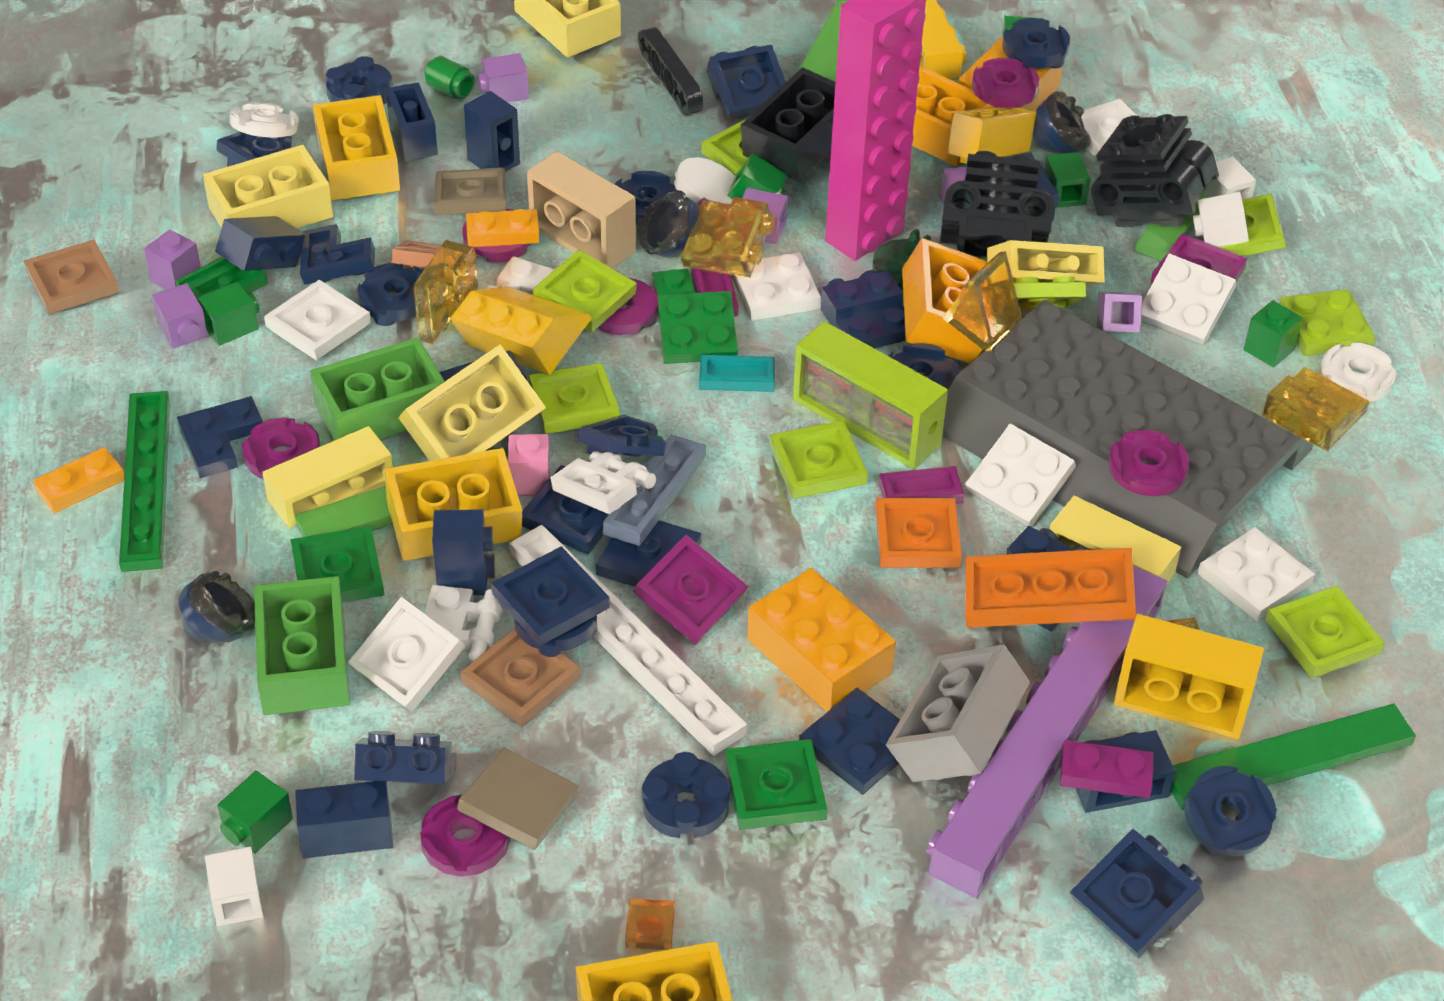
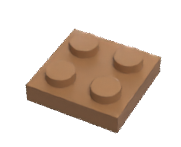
M94 239L24 260L26 272L48 315L119 293L117 281Z
M514 628L460 671L462 684L516 724L523 727L581 679V667L562 653L555 657L543 656L537 648L525 643Z

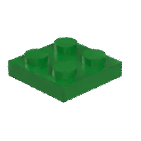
M731 291L658 295L663 364L700 362V355L738 356Z
M371 526L290 539L297 581L339 576L343 603L385 596Z
M811 739L725 749V763L739 830L827 820L828 809Z

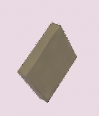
M505 168L437 171L434 197L435 215L506 211Z
M503 747L461 796L457 810L536 850L577 797L579 785Z

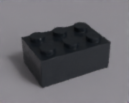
M802 67L741 123L743 156L749 158L753 153L787 174V177L799 182L831 151L836 82Z

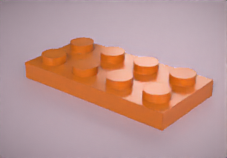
M1132 548L966 556L965 619L967 628L1133 620L1136 618Z

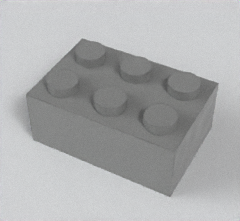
M1005 644L939 655L923 679L887 741L886 746L912 782L981 774L986 768L998 741L1004 735L1005 728L1012 715L1020 705L1030 681Z

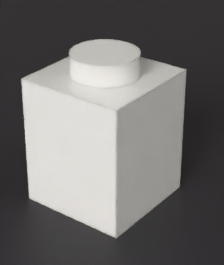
M1233 156L1216 161L1219 177L1217 180H1211L1202 194L1215 197L1240 192L1241 199L1252 198L1256 179Z
M1240 192L1197 200L1200 214L1193 215L1196 237L1204 235V241L1216 247L1249 241Z
M251 846L240 849L231 848L220 853L205 855L210 898L217 927L263 918L259 884Z

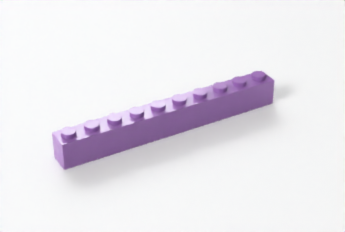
M1133 566L1136 615L1141 614L1155 618L1162 607L1168 581ZM1135 619L1082 622L1079 628L1071 627L1063 644V652L1061 655L1053 654L1045 670V679L1042 683L1036 681L1031 687L1026 700V708L1024 711L1019 709L1015 711L1007 728L1008 735L1004 740L1000 739L988 760L989 763L982 773L972 776L968 786L969 794L965 800L958 798L955 801L948 815L947 822L949 824L945 830L941 831L938 829L933 834L926 851L931 856L928 875L977 899L1061 767L1064 740H1078L1120 674Z

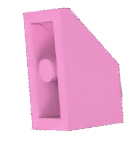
M550 434L509 435L508 465L518 496L536 495L549 480Z

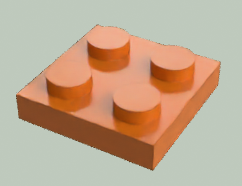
M876 498L875 517L880 568L961 567L962 553L955 498Z

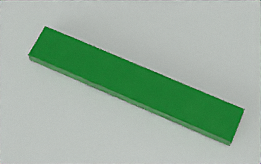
M168 391L129 394L119 556L121 572L163 569L170 397Z
M1393 703L1173 765L1175 774L1170 791L1181 810H1185L1183 805L1184 798L1193 784L1204 772L1218 766L1239 768L1237 772L1244 773L1249 777L1253 774L1261 779L1266 786L1413 745L1416 734Z

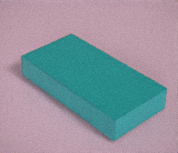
M700 355L699 390L774 392L775 357Z

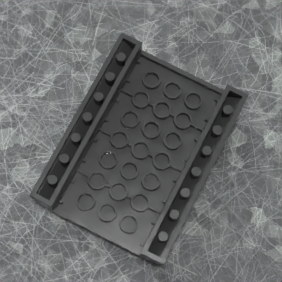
M1046 300L1037 305L955 377L948 390L942 435L979 458L984 459L1008 425L1012 424L1075 461L1076 468L1052 500L1065 507L1075 495L1181 546L1176 572L1187 579L1199 567L1200 563L1209 557L1214 535L1281 466L1292 471L1309 454L1313 447V444ZM1151 430L1162 432L1169 436V441L1176 445L1179 442L1185 447L1190 458L1187 479L1179 489L1167 495L1147 496L1129 491L1115 481L1110 473L1108 463L1111 446L1115 441L1117 443L1122 440V435L1131 431ZM1143 459V460H1141L1143 463L1148 464V465H1156V464H1157V463H1156L1155 461H1153V460H1149V459Z

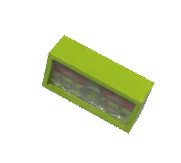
M825 321L796 344L793 385L794 401L830 422L844 420L849 433L912 469H916L941 445L948 389Z

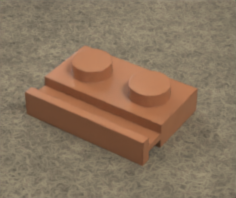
M405 240L392 249L391 263L407 265L410 268L416 266L421 269L436 268L449 273H462L464 269H467L475 262V249Z

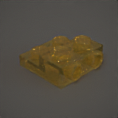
M733 197L731 204L703 200L698 211V219L690 232L680 258L683 266L751 278L755 265L761 263L765 237L772 233L774 227V215L770 213L768 203Z
M445 240L415 282L414 295L420 341L433 344L440 332H444L449 322H452L450 320L451 316L470 291L478 288L479 284L475 278L477 264L474 263L476 253L472 246Z
M1303 367L1294 377L1287 375L1268 393L1262 416L1328 452L1367 412L1370 401Z

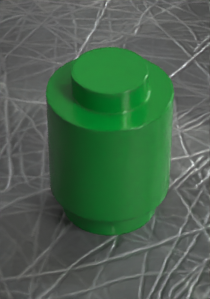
M443 56L435 57L425 67V82L429 87L452 98H466L472 92L475 77L468 68Z

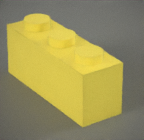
M1010 240L987 248L989 284L1010 285L1011 283H1016V278L1028 276L1038 277V283L1053 282L1052 278L1059 276L1075 277V282H1086V287L1105 283L1103 246Z
M368 426L276 465L262 473L267 500L287 527L291 528L296 525V514L385 486V469L392 468L393 465L391 453Z
M1075 495L1050 524V530L1057 535L1059 541L1071 548L1076 546L1084 547L1087 550L1132 548L1133 566L1163 578L1168 582L1176 572L1181 546Z

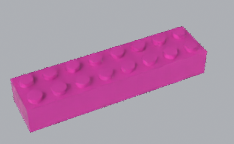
M849 0L841 5L825 241L854 261L875 251L877 247L892 237L898 236L905 227L911 150L914 140V119L917 110V89L920 79V58L923 49V27L926 18V0Z

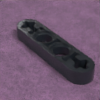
M652 27L640 30L638 32V44L641 54L684 114L702 110L703 96L698 83L658 28Z

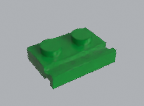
M220 257L175 280L176 286L187 283L196 299L234 282H238L247 293H253L268 284L265 271H243L224 257Z

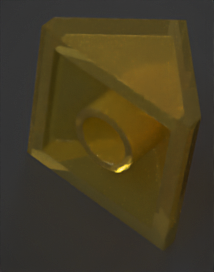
M1006 251L999 252L966 283L943 317L945 321L984 351H992L1011 332L1014 325L1022 319Z

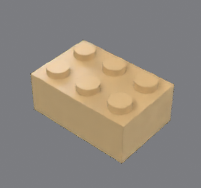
M557 151L527 171L529 210L537 209L540 233L574 253L579 249L612 269L636 252L635 196Z

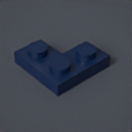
M337 224L303 231L306 235L301 248L300 276L304 285L315 283L318 280L328 282L331 279L349 275H361L375 270V247L371 237L341 244V233Z
M252 396L177 417L179 429L200 478L238 468L236 455L230 441L250 436V431L256 425L263 423Z

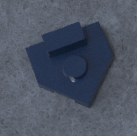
M238 132L217 139L216 151L228 158L227 167L290 149L292 137H278V140L267 137L258 138L254 135Z
M625 414L579 428L578 442L588 445L587 453L589 454L599 451L601 453H621L627 456H664L666 445L664 439L661 436H657L658 430L654 424Z

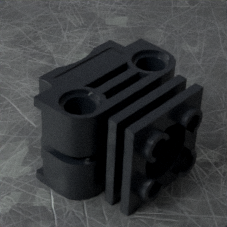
M1163 114L1158 117L1141 118L1138 115H1133L1122 119L1096 154L1097 162L1104 161L1099 167L1101 174L1091 187V196L1097 215H1113L1116 227H1133L1142 223H1153L1168 227L1181 226L1188 214L1195 213L1196 208L1194 204L1200 198L1211 180H1217L1219 173L1211 148L1201 141L1188 140L1192 135L1191 128H1185L1189 122L1188 116Z
M978 151L975 154L968 153L965 181H957L951 184L945 194L940 243L957 245V251L977 258H987L988 247L1010 240L1048 243L1049 234H1051L1054 205L1050 194L1045 190L1037 188L1040 161L1033 160L1027 155H1014L1012 158L996 156L995 153L990 151Z

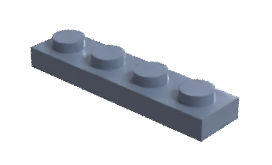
M670 434L665 441L664 456L654 455L646 466L647 471L656 476L654 486L650 489L642 486L636 488L637 495L624 503L619 509L610 513L604 520L603 534L640 546L705 459L706 445Z

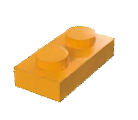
M537 209L466 213L468 247L540 243Z
M103 447L33 479L36 492L52 513L55 514L123 482L124 472L109 451Z

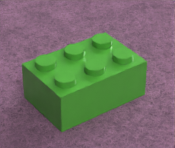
M419 337L310 370L314 403L334 441L368 426L380 440L407 432V429L398 417L406 408L445 382Z
M339 576L254 585L257 684L263 714L270 715L350 706L344 608Z

